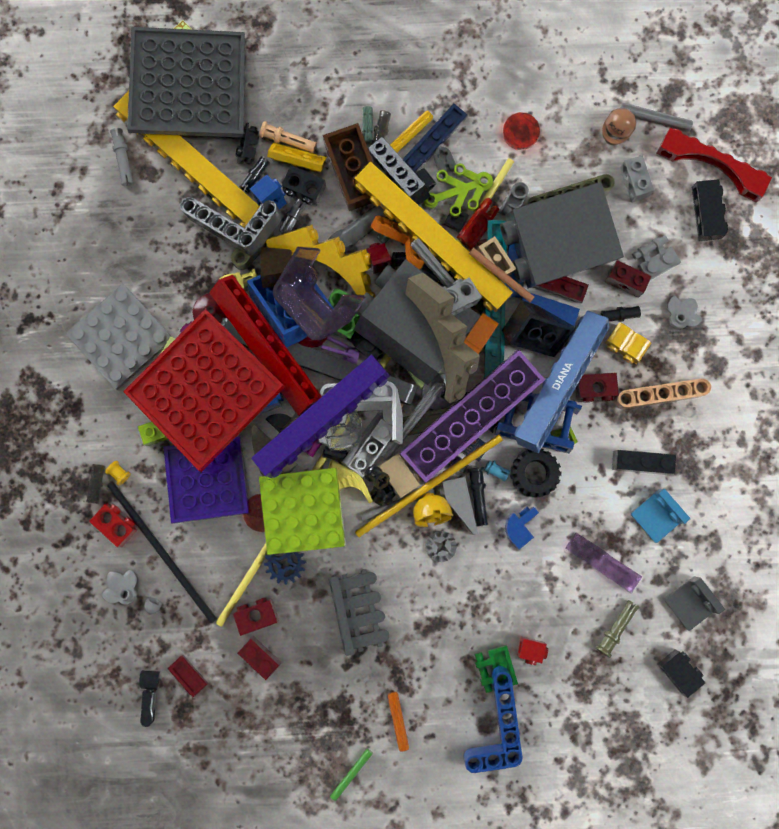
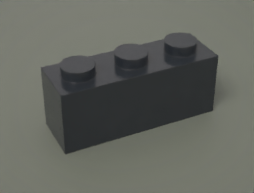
M720 180L697 181L692 186L698 241L722 239L728 232V224L724 218L726 207L722 203L723 187L720 185Z
M627 450L613 451L612 470L662 475L675 474L676 455Z

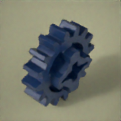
M290 552L284 553L281 557L275 556L276 554L265 555L268 562L264 563V566L269 567L265 572H271L270 579L272 580L276 577L278 584L281 580H284V584L287 585L289 579L294 583L296 582L295 576L301 578L302 576L299 572L306 570L302 567V564L307 563V561L301 558L305 553ZM293 553L296 555L298 563L294 562L292 558ZM287 558V562L293 566H286L285 568H283V564L280 562V560H285ZM273 563L276 564L278 572L274 570ZM288 570H295L292 575L285 576Z

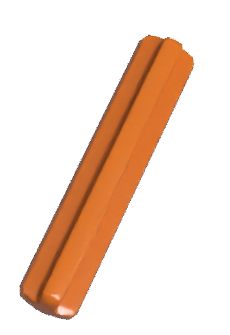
M391 692L388 694V700L400 752L409 750V744L398 693Z

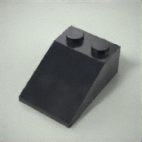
M522 300L502 329V332L511 345L555 357L575 330V327L538 305Z

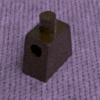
M261 247V281L263 288L290 284L293 282V272H304V260H293L290 249Z

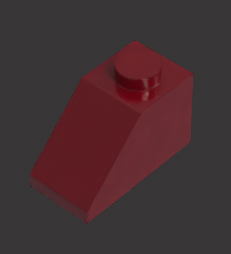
M374 243L366 249L367 253L370 254L373 274L383 272L388 265L391 266V257L385 243Z

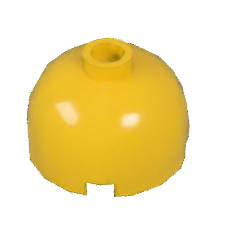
M434 493L424 494L423 498L417 501L413 509L415 525L418 527H428L427 523L434 522V526L451 520V516H453L448 501L440 495H434Z

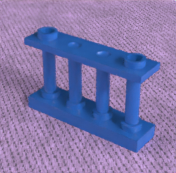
M535 393L528 394L522 400L528 402L527 410L533 406ZM568 400L563 409L565 416L561 435L555 437L549 434L542 447L568 454L573 450L574 441H570L568 435L572 416L579 413L582 405ZM515 406L506 413L504 422L498 423L494 435L499 434L502 437L516 440L515 431L517 427L512 424Z

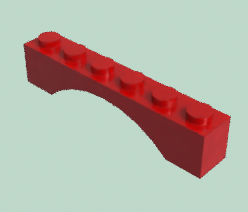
M669 128L656 154L672 162L678 160H697L713 165L730 178L740 195L756 203L764 196L772 179L765 171L756 170L750 164L734 159L730 154L721 153L714 146L705 145L697 138L683 134L679 129Z

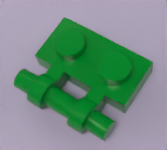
M507 645L488 650L490 657L488 659H484L482 652L475 654L476 668H479L482 678L480 682L484 686L486 693L493 691L491 685L493 683L492 676H489L486 668L489 665H492L493 669L498 666L505 667L510 673L513 686L518 684ZM499 675L497 680L503 681L506 675Z

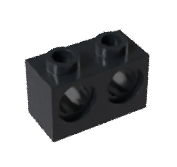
M290 165L281 186L287 196L291 198L296 196L307 205H318L325 190L326 182L320 177ZM294 180L299 181V184L295 187L290 185ZM309 188H315L316 192L314 194L307 193V190Z

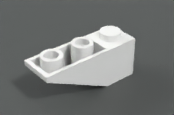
M381 419L348 467L361 477H364L366 469L375 463L391 441L392 426Z

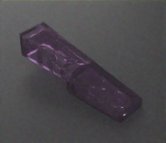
M578 533L574 534L565 548L631 594L642 579L641 575Z

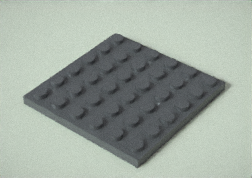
M131 27L128 133L243 137L245 32Z

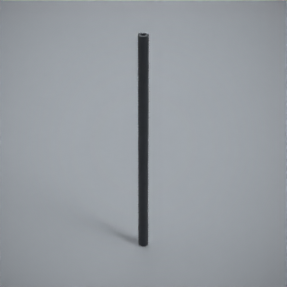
M113 481L110 482L107 487L212 624L217 620L215 615Z

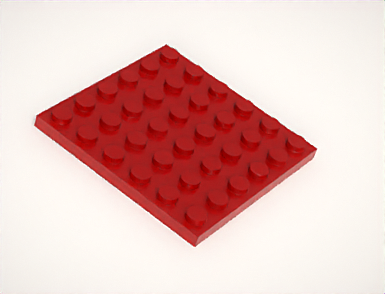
M205 309L123 392L195 468L202 472L285 386Z

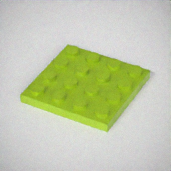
M337 468L280 474L275 478L259 477L267 555L346 546Z

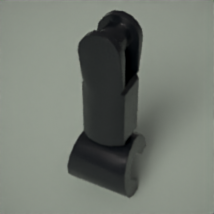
M142 670L140 673V688L146 689L142 692L140 723L143 727H149L155 720L156 693L160 671Z

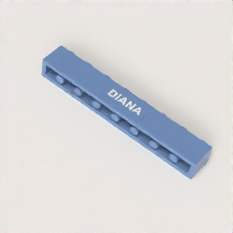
M587 310L584 317L582 316L579 319L578 328L570 335L567 347H563L559 361L553 364L551 374L543 382L541 392L537 393L534 397L533 406L526 411L522 425L516 428L515 438L518 445L536 453L540 452L609 330V319L607 317Z

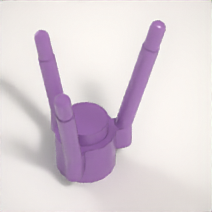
M328 335L327 340L345 348V350L342 351L322 345L321 348L343 355V360L357 364L360 351Z

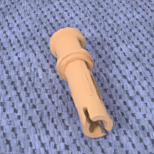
M266 121L263 122L259 133L260 138L266 137L274 140V143L283 142L314 153L317 142L286 132L282 127H274Z

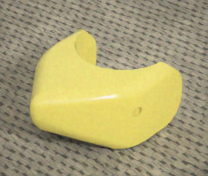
M334 460L330 461L328 469L337 468L340 491L345 488H357L362 491L369 504L373 502L368 487L359 474Z

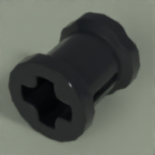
M370 466L365 471V479L373 482L377 489H383L388 485L390 481L389 475L381 472L378 466Z

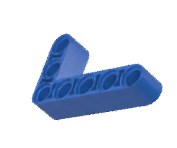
M498 666L492 671L501 744L467 749L463 758L466 769L471 773L517 767L523 759L512 678L509 671L503 666ZM499 675H506L503 681L497 680ZM503 694L509 695L506 700L500 699V696ZM507 713L512 714L509 719L502 718ZM508 733H514L512 738L505 737ZM511 752L517 753L514 757H508ZM491 755L497 756L495 760L488 759ZM471 758L478 759L475 763L469 762Z

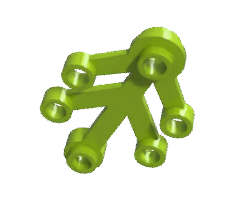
M461 163L455 165V175L464 176L472 180V182L464 183L449 176L445 170H439L436 176L437 181L445 182L455 188L438 194L429 193L430 197L434 198L435 201L430 203L428 200H425L423 204L427 209H434L437 207L438 202L458 195L455 204L451 206L449 211L452 217H458L468 192L476 189L473 198L467 203V208L470 211H475L479 206V199L483 191H487L492 187L493 178L487 172L476 174L467 170ZM461 167L463 172L459 173L456 169ZM439 174H444L446 177L440 179ZM485 178L487 183L483 184L480 180ZM475 202L476 207L472 208L469 203ZM456 208L459 212L454 214L452 209Z

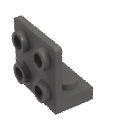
M696 576L665 598L667 605L688 631L692 630L712 613L720 614L726 610L702 578Z

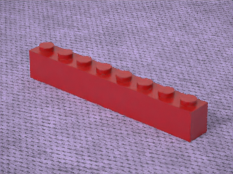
M234 275L219 279L209 292L258 361L285 386L281 393L297 415H302L322 397Z

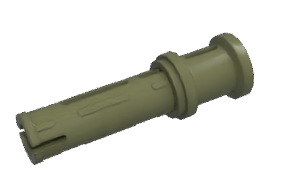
M630 600L627 601L610 631H605V637L600 645L595 647L609 658H611V652L616 644L621 642L619 637L637 609H639V606L635 604L629 610L633 604Z

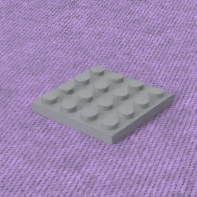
M123 283L66 333L116 390L159 354L171 336Z

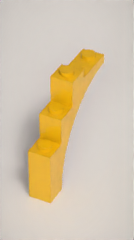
M313 224L270 237L266 240L268 248L290 249L292 256L314 259L329 266L351 285L359 299L366 292L372 297H376L370 287V276L368 273L366 274V271L372 267L370 254L367 253L366 249L345 255V245L343 241H340L339 237L318 243V232L313 228Z

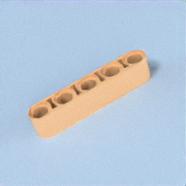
M701 378L629 389L620 392L619 396L614 398V403L620 409H628L694 399L710 393L711 384L707 379ZM697 384L703 386L702 393L697 390ZM679 386L684 389V396L678 393ZM660 389L665 391V399L659 396ZM641 392L647 395L646 402L640 399ZM622 395L628 397V404H623L621 402Z

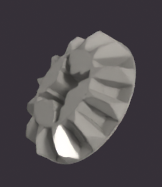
M437 531L428 537L426 552L431 559L437 562H445L455 555L456 541L450 533ZM446 539L444 546L449 551L441 550L436 554L438 547L434 541L442 543Z

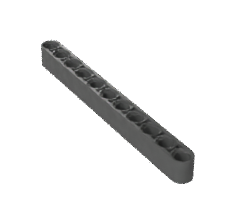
M223 318L221 324L244 347L249 348L229 319ZM298 343L287 347L300 367L339 381L358 366L357 364ZM390 376L388 381L397 387L400 403L411 405L418 387Z

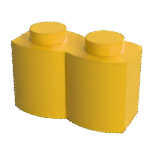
M619 322L605 344L611 352L622 354L626 362L637 364L651 345V342Z

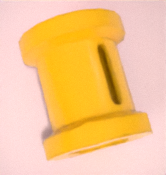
M117 460L111 463L105 470L106 474L112 476L117 481L116 484L118 486L126 482L131 476V473L129 471L126 472Z

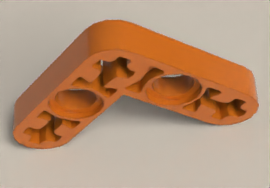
M375 216L371 223L372 229L405 244L406 260L418 269H421L425 262L411 247L413 236L408 231L406 233L398 227L399 223L382 216Z

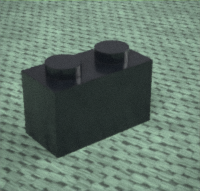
M674 649L657 665L679 692L689 698L705 684V681L702 679L704 675L696 666L692 667L689 663L691 659L684 651L680 652Z

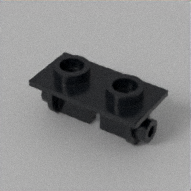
M248 122L243 126V137H238V139H241L240 146H237L235 156L238 157V164L245 160V164L251 165L255 160L256 148L251 147L250 144L257 145L259 131H257L255 126L248 128Z

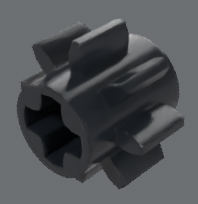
M390 484L383 489H377L374 486L370 492L373 502L380 506L384 503L389 505L396 495L393 493V487Z

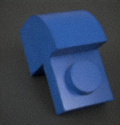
M528 506L518 513L520 515L519 518L515 513L510 514L505 524L506 535L518 550L534 538L525 527V524L539 513L535 507L530 509Z

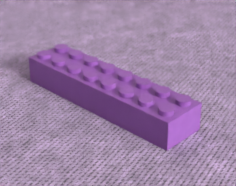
M517 349L464 395L462 399L457 401L405 446L400 454L419 476L427 482L544 382L545 379L522 352Z

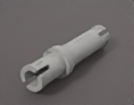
M114 128L110 130L114 144L112 146L113 152L116 153L121 185L127 186V178L130 186L134 182L126 152L128 150L127 144L124 143L123 130L117 128V136Z

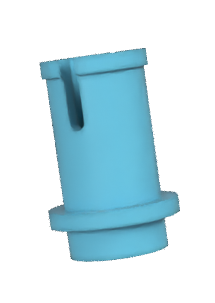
M490 460L484 470L488 475L492 474L504 482L510 474V470L497 465L496 461L492 462Z

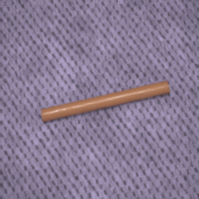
M475 248L470 251L469 254L529 303L534 299L535 296Z

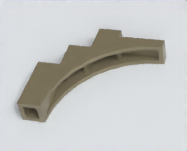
M420 273L408 278L405 295L423 313L438 341L446 373L445 400L452 403L464 397L469 375L477 371L480 355L464 343L467 326L451 314L455 297L426 274Z

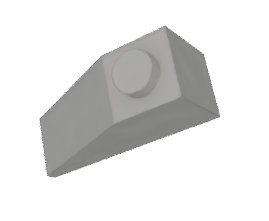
M465 477L441 482L442 486L439 487L440 495L445 497L451 509L473 535L478 534Z

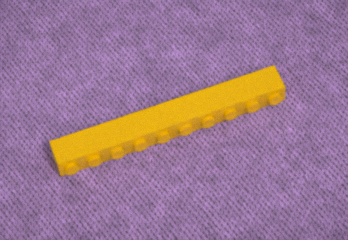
M129 90L113 106L117 111L116 116L123 123L125 121L128 122ZM142 134L144 136L143 140L150 147L154 145L158 149L157 152L164 159L168 157L172 161L170 164L177 171L181 169L185 172L184 176L191 183L195 181L199 185L198 189L204 195L209 194L212 196V201L219 208L223 206L226 209V214L233 220L235 218L241 222L239 225L245 228L260 207L254 200L180 135Z
M371 161L355 177V187L362 194H368L371 197L369 200L376 207L381 206L385 210L384 214L390 220L394 218L399 223L398 227L406 233L408 231L413 236V241L419 238L434 257L441 262L440 264L444 269L456 275L454 277L456 280H465L470 277L482 296L483 305L489 311L494 310L496 312L513 294L502 281L473 258L465 247Z

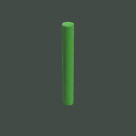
M367 748L330 795L334 801H337L373 754L371 750Z

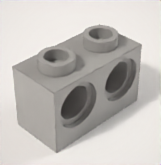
M643 155L625 160L620 170L631 203L649 198L654 192V188Z
M470 277L465 280H456L449 288H446V286L442 287L455 297L452 315H456L476 305L482 298Z

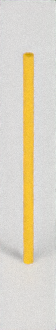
M498 434L356 530V535L360 538L502 442V437Z

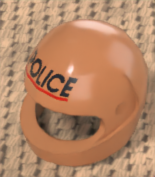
M625 108L611 111L602 127V135L605 141L613 145L626 141L636 129L634 114ZM606 127L612 135L623 139L615 140L609 137V135L606 132Z

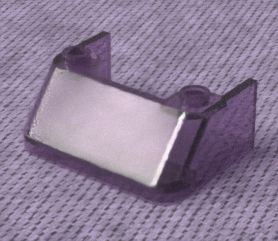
M297 247L273 288V296L312 340H322L350 323L366 297L364 295H342L333 310L314 290L318 276L312 264L321 250L319 248Z

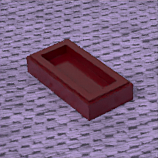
M181 655L167 668L192 698L209 684L184 655Z

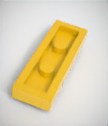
M274 142L268 149L267 157L275 161L287 162L296 167H305L314 172H321L327 157Z

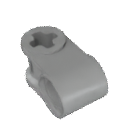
M517 182L513 185L498 213L508 214L511 210L523 206L529 192L528 186L524 182ZM515 190H522L524 195L517 196Z

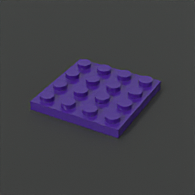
M240 436L236 437L202 472L198 471L174 445L163 447L172 524L249 513Z

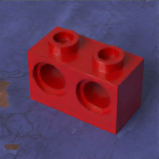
M104 504L89 522L117 548L123 547L138 530L134 527L135 522L129 517H123L120 514V508L115 504ZM107 512H109L112 516V519L109 523L105 522L104 516ZM121 525L126 529V533L123 536L118 533Z

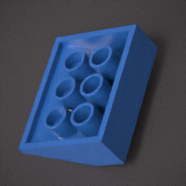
M305 267L304 272H293V282L290 284L263 288L261 275L247 281L249 295L286 348L302 341L335 313V309Z

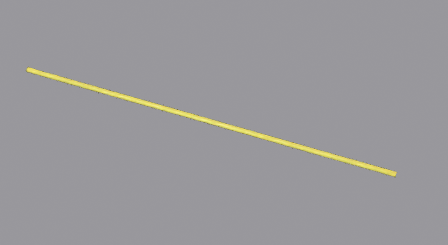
M507 159L493 181L492 187L486 192L480 204L489 197L491 199L512 167L514 163L512 159ZM384 354L379 362L384 369L391 357ZM357 411L347 413L345 423L338 427L331 438V446L329 447L335 448ZM321 454L312 470L322 469L328 458L322 457ZM266 543L217 619V625L223 626L264 561L265 555H267Z

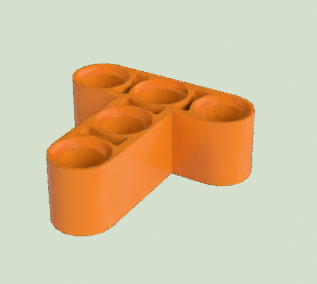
M483 313L464 340V343L479 354L499 323Z

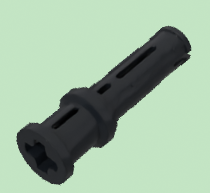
M484 467L467 469V472L470 473L471 482L469 488L473 491L476 526L488 525L484 489L486 488L483 478Z

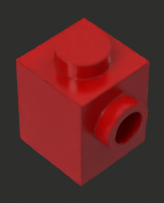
M521 636L517 656L525 659L527 664L536 665L537 662L543 663V659H546L548 656L547 644Z

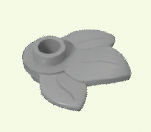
M673 296L669 300L667 308L671 314L670 324L673 328L683 329L686 326L696 327L700 324L702 318L695 314L698 308L695 299L689 298L681 302L676 296Z
M129 570L123 576L117 572H110L107 577L109 588L102 592L103 598L112 604L118 602L124 605L131 604L136 599L134 588L137 578L135 573ZM127 591L128 595L124 598V593Z

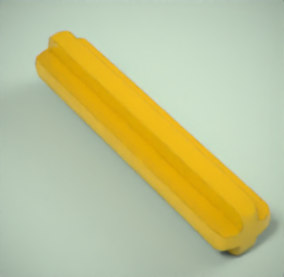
M428 110L425 111L390 144L396 153L433 120V115Z

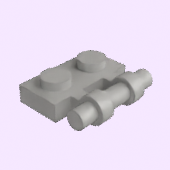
M665 235L661 238L653 239L652 243L647 246H641L637 249L638 251L632 253L635 260L640 257L642 258L643 263L639 264L638 268L640 271L651 275L650 280L681 263L672 246L666 250L664 249L663 245L668 242V238ZM656 250L658 254L650 258L648 253Z

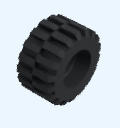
M541 449L539 453L527 450L518 455L513 461V466L510 469L512 471L510 478L513 480L512 484L514 487L516 486L519 493H523L527 497L536 498L548 495L560 483L559 476L562 474V471H559L560 463L556 462L557 458L553 457L551 452H546L544 449ZM539 462L544 466L546 478L541 484L534 485L526 479L525 468L529 463Z

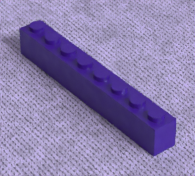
M371 354L251 459L264 476L269 478L279 476L287 464L294 463L301 452L308 451L313 446L312 443L317 439L323 438L328 433L327 430L338 425L343 420L342 417L344 415L352 413L358 407V403L372 396V391L377 387L385 385L390 377L389 373Z

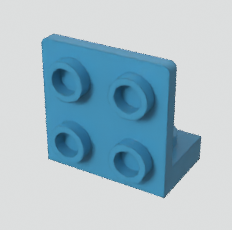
M658 489L631 513V516L654 543H658L679 524H685L691 519L666 489Z

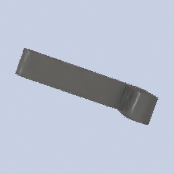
M187 197L180 204L181 210L189 220L248 255H254L260 250L282 219L281 211L276 203L271 200L261 204L245 228L194 198Z

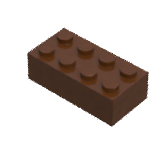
M359 123L323 135L324 145L348 210L352 211L372 204L369 200L371 197L366 193L362 194L355 187V177L370 161L373 163Z

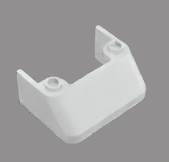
M387 381L385 385L377 387L372 391L373 394L370 398L358 403V407L354 411L383 410L385 422L392 425V440L398 444H403V413L398 389L392 382ZM338 383L324 385L320 390L321 396H324ZM347 414L342 417L343 420L338 425L332 427L342 426L346 421ZM332 427L327 430L328 433L323 438L319 439L320 443L331 446Z

